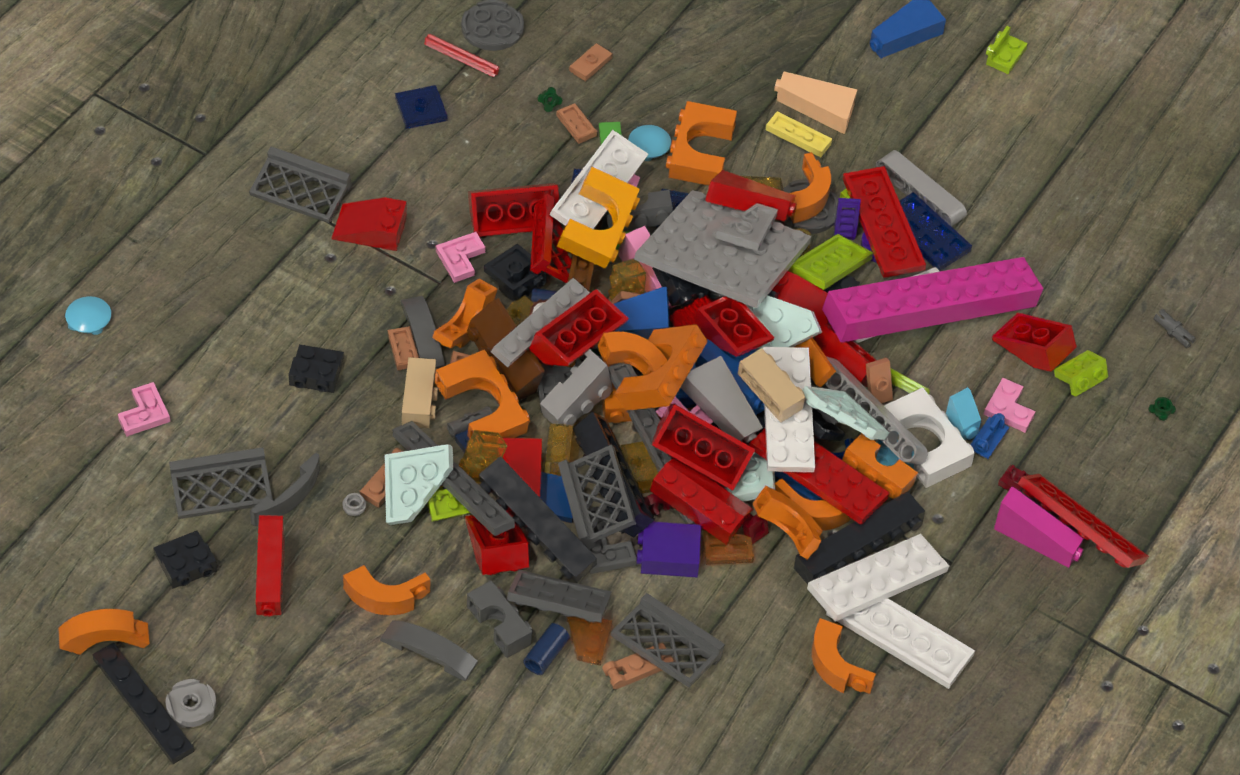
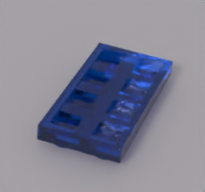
M914 192L899 200L922 256L933 267L941 271L971 252L972 245Z

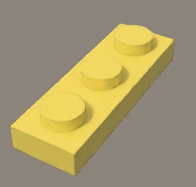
M778 111L766 124V131L819 157H822L832 144V138Z

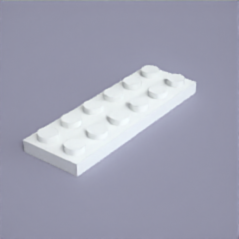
M612 130L549 215L565 226L569 219H572L594 229L608 210L599 203L579 195L590 168L594 167L628 183L645 161L648 153Z
M763 347V350L774 358L777 366L787 372L790 380L796 387H800L802 390L805 386L811 387L809 348ZM806 398L803 409L782 423L764 404L767 471L814 472L812 407L806 403Z
M919 534L810 581L807 589L836 622L946 573L949 565L930 543Z
M888 598L837 621L948 689L975 653V650Z

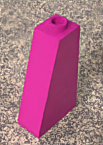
M1010 488L1001 502L994 530L1068 568L1074 560L1078 562L1084 551L1081 548L1084 538L1016 488Z

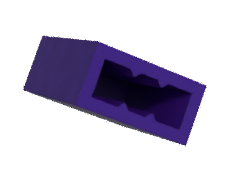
M652 522L638 534V544H642V550H637V564H641V574L698 578L701 525Z

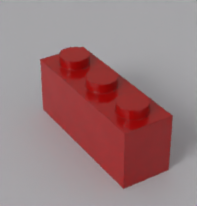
M824 324L821 328L822 333L818 334L814 339L826 357L838 360L864 387H868L866 364L877 360L854 340L840 342L831 324Z

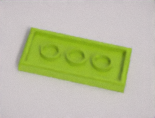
M837 234L799 257L788 271L825 290L872 260L873 252Z

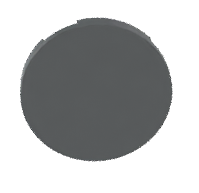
M485 0L478 2L476 6L464 12L461 20V30L465 39L477 48L490 51L503 50L513 46L520 40L524 31V19L520 11L517 12L514 8L508 6L506 2Z
M807 179L790 182L781 191L792 193L803 190L810 184ZM829 191L825 207L820 213L808 220L793 224L789 216L786 221H779L784 226L800 230L805 234L824 232L834 225L838 197L835 192Z

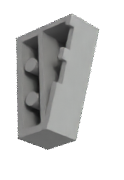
M590 349L585 353L587 358L578 368L575 365L571 368V376L563 384L559 382L540 403L543 416L560 432L567 427H571L579 417L590 412L598 402L606 399L613 391L608 365Z

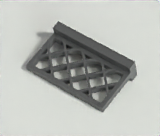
M271 146L267 152L268 158L249 194L330 223L343 196L352 187L350 174ZM270 166L279 168L281 173L269 176L267 171ZM296 174L299 175L300 180L288 183L286 176ZM283 178L286 185L274 189L272 181ZM316 181L319 182L320 187L308 190L306 183ZM269 183L271 187L270 191L264 193L257 191L259 186ZM303 185L306 192L294 196L291 188ZM331 188L339 189L337 195L328 197L326 190ZM289 190L291 197L284 200L278 198L277 193ZM323 191L326 199L314 203L311 195ZM306 197L311 202V204L304 207L297 204V200ZM328 204L330 209L327 215L319 213L317 207Z
M609 445L571 463L567 460L558 463L578 538L588 549L596 547V541L636 524L613 445ZM610 454L611 459L607 466L599 464L602 457ZM586 464L590 465L585 476L579 474V467ZM596 468L604 470L599 480L591 478ZM609 473L616 475L612 485L604 483ZM588 482L596 484L591 494L584 493ZM601 487L609 489L604 500L596 497ZM615 492L622 495L618 504L609 502ZM593 501L601 503L596 514L589 511ZM607 506L615 508L609 519L602 516ZM620 511L626 512L628 519L621 522L615 521ZM599 520L606 522L603 530L595 532L594 528Z
M263 447L169 462L178 519L255 507L262 500L251 496L257 487L264 490L266 496L272 499ZM261 467L262 474L258 480L247 475L253 468ZM234 471L240 475L234 484L224 479L228 472ZM211 475L216 478V481L210 488L200 482L204 476ZM243 478L254 484L247 493L237 487ZM188 479L193 484L187 491H184L178 487L177 480ZM220 482L230 487L224 496L214 491ZM196 486L207 491L200 500L190 494ZM233 491L244 496L240 502L233 503L228 500ZM210 494L220 500L216 506L209 507L204 503ZM186 498L196 503L192 510L182 511L181 504Z
M648 593L641 598L640 604L611 631L613 638L688 688L712 664L716 665L721 660L725 646L724 643ZM640 615L648 620V622L637 623L636 617ZM633 629L635 636H626L621 631ZM638 629H650L651 636H639ZM655 629H661L668 635L656 636ZM653 642L654 649H645L641 646V643ZM658 642H670L671 649H659ZM674 642H681L688 648L676 649ZM672 655L674 662H665L660 656ZM677 655H689L691 662H679ZM694 655H701L707 660L695 662ZM692 668L693 675L689 678L681 673L680 669Z

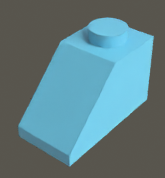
M967 387L950 396L946 410L948 420L954 427L958 428L964 440L973 439L979 433L981 423L973 395Z

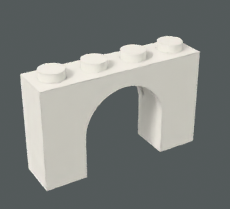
M924 388L884 405L907 429L914 427L925 428L932 431L941 442L938 448L928 452L927 459L923 464H914V470L918 472L917 477L925 488L972 466L975 454L973 447L966 443L958 428L951 424L946 413L939 409L935 404L934 398Z

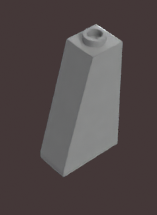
M722 356L689 372L680 388L722 431L741 442L744 441L746 444L757 437L756 433L763 427Z

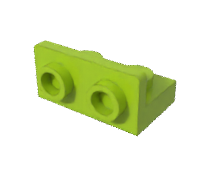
M1006 26L1003 32H998L995 43L990 44L986 51L988 56L986 65L1006 74L1011 72L1028 43L1010 36L1011 27Z
M1089 350L1054 369L1055 377L1070 384L1071 395L1075 397L1108 378L1106 359Z
M440 486L427 502L432 522L471 514L447 489L443 490V486Z

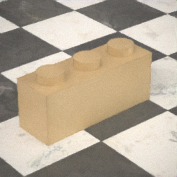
M761 348L740 361L738 375L780 423L803 409L805 401L804 392L800 387H796L792 383L787 372L777 366L770 354H767Z
M408 358L402 407V425L413 421L419 428H430V420H435L436 406H433L432 403L437 401L438 387H434L436 359Z

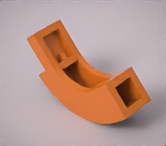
M812 152L804 154L802 170L810 185L803 190L790 193L796 195L794 203L797 204L794 215L790 216L793 224L816 216L822 211L828 201L831 185L830 169L828 166L821 168L819 160L815 159Z
M480 278L469 284L456 314L449 322L434 330L432 338L445 347L453 348L457 346L462 348L470 341L467 334L470 320L495 299L498 289Z
M603 333L598 344L603 362L607 365L616 363L629 364L640 370L643 375L658 370L667 362L664 354L652 342L633 333Z
M783 479L775 483V490L804 509L816 521L822 531L838 528L851 520L850 517L825 500L814 501L803 498Z
M765 485L752 503L757 515L785 531L795 543L800 556L808 559L819 547L821 542L819 536L822 533L821 528L798 504Z
M363 565L343 575V589L354 603L371 613L400 615L413 611L414 600L422 599L430 593V578L425 572L399 585H385L376 581Z
M100 609L85 612L72 617L58 628L59 648L79 655L92 645L104 641H120L141 648H145L150 644L148 623L134 619L133 612L127 610Z
M820 618L812 644V660L816 671L828 685L837 691L844 693L846 687L849 686L856 691L870 694L876 673L846 662L837 650L843 626Z

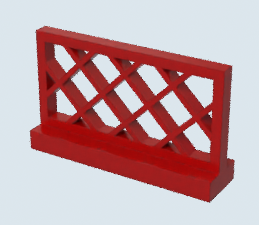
M546 194L534 205L530 271L537 275L544 271L568 283L569 273L567 270H570L572 260L568 255L570 252L557 247L563 232L562 223L549 215L555 204L554 197ZM553 227L555 228L560 237H556V235L553 232ZM552 244H554L559 253H555V251L552 248ZM558 257H562V258H563V260H564L565 263L567 264L566 267H564V265L562 264V262L560 261V259H559ZM551 260L554 262L558 270L550 266Z

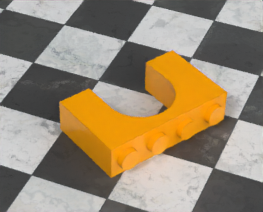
M591 167L585 177L579 195L604 206L612 217L613 226L606 230H595L569 219L557 247L603 268H606L609 262L614 263L619 252L616 250L617 244L621 245L626 233L623 232L624 227L628 228L633 218L630 212L631 209L635 211L640 198L637 195L640 189Z

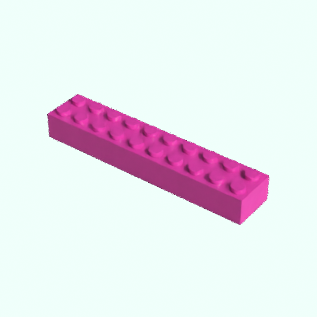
M1020 257L829 291L822 310L840 342L1036 307L1043 287L1025 258Z

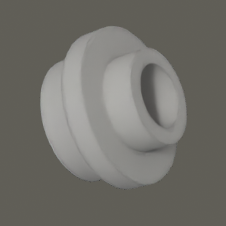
M351 493L343 500L342 507L346 514L357 516L365 511L366 501L360 494Z

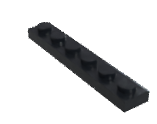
M114 642L92 654L95 663L172 764L194 752L193 745Z

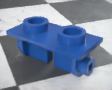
M997 413L992 418L989 417L970 444L975 453L989 459L1009 429V426L1005 425V416L1003 414Z

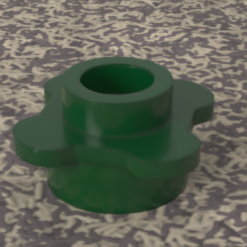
M549 87L537 97L538 102L544 105L546 112H551L553 107L561 105L563 101L556 94L554 87Z
M1159 397L1155 400L1154 404L1149 405L1148 410L1150 413H1154L1160 420L1165 421L1170 414L1175 413L1176 408L1168 398Z

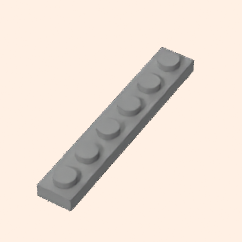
M572 278L495 345L491 353L505 366L509 367L529 349L536 332L586 297L590 292Z

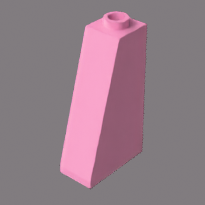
M643 226L625 235L618 249V255L644 290L649 292L662 286L652 269L653 267L634 260L636 251L650 237L648 230ZM669 302V309L675 307V306H671V304H670V302Z

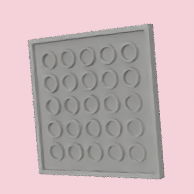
M692 190L636 251L634 260L757 308L808 247L812 236L800 230L784 226L782 223L773 222L758 251L749 250L743 246L716 239L717 230L728 227L730 221L738 220L745 211L705 201L707 195Z

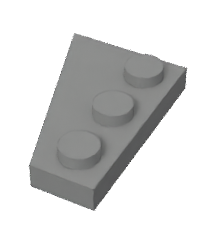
M756 203L743 212L741 218L736 221H730L725 229L720 228L717 230L716 239L743 246L749 250L758 251L777 217L778 209Z

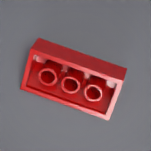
M549 183L468 191L473 233L477 232L480 237L532 232L534 205L546 194L554 197V204L556 205L559 201L558 185Z
M595 289L536 332L529 350L544 364L568 366L597 345L603 333L614 332L628 322L629 318Z
M670 404L657 426L651 444L732 491L755 452L754 448L676 404Z
M675 458L663 466L653 479L650 488L653 494L697 525H701V528L726 545L754 510L709 477Z

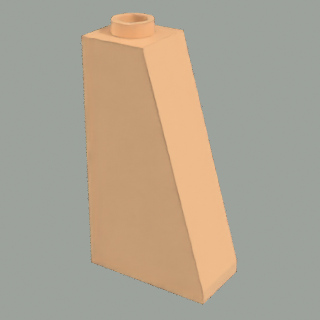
M783 72L782 78L777 79L774 91L778 92L777 101L840 133H846L855 105L857 89Z

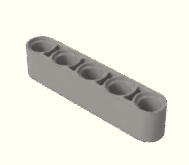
M893 150L876 162V167L885 166L891 183L944 227L951 228L966 217V208L960 201L898 151Z

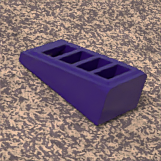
M838 198L834 221V236L839 234L849 240H855L860 199Z

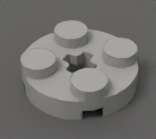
M187 679L180 681L172 687L169 695L167 694V713L180 728L196 727L212 720L216 709L215 693L208 684L206 686L200 683V680ZM189 699H192L193 702H198L193 707L186 706Z

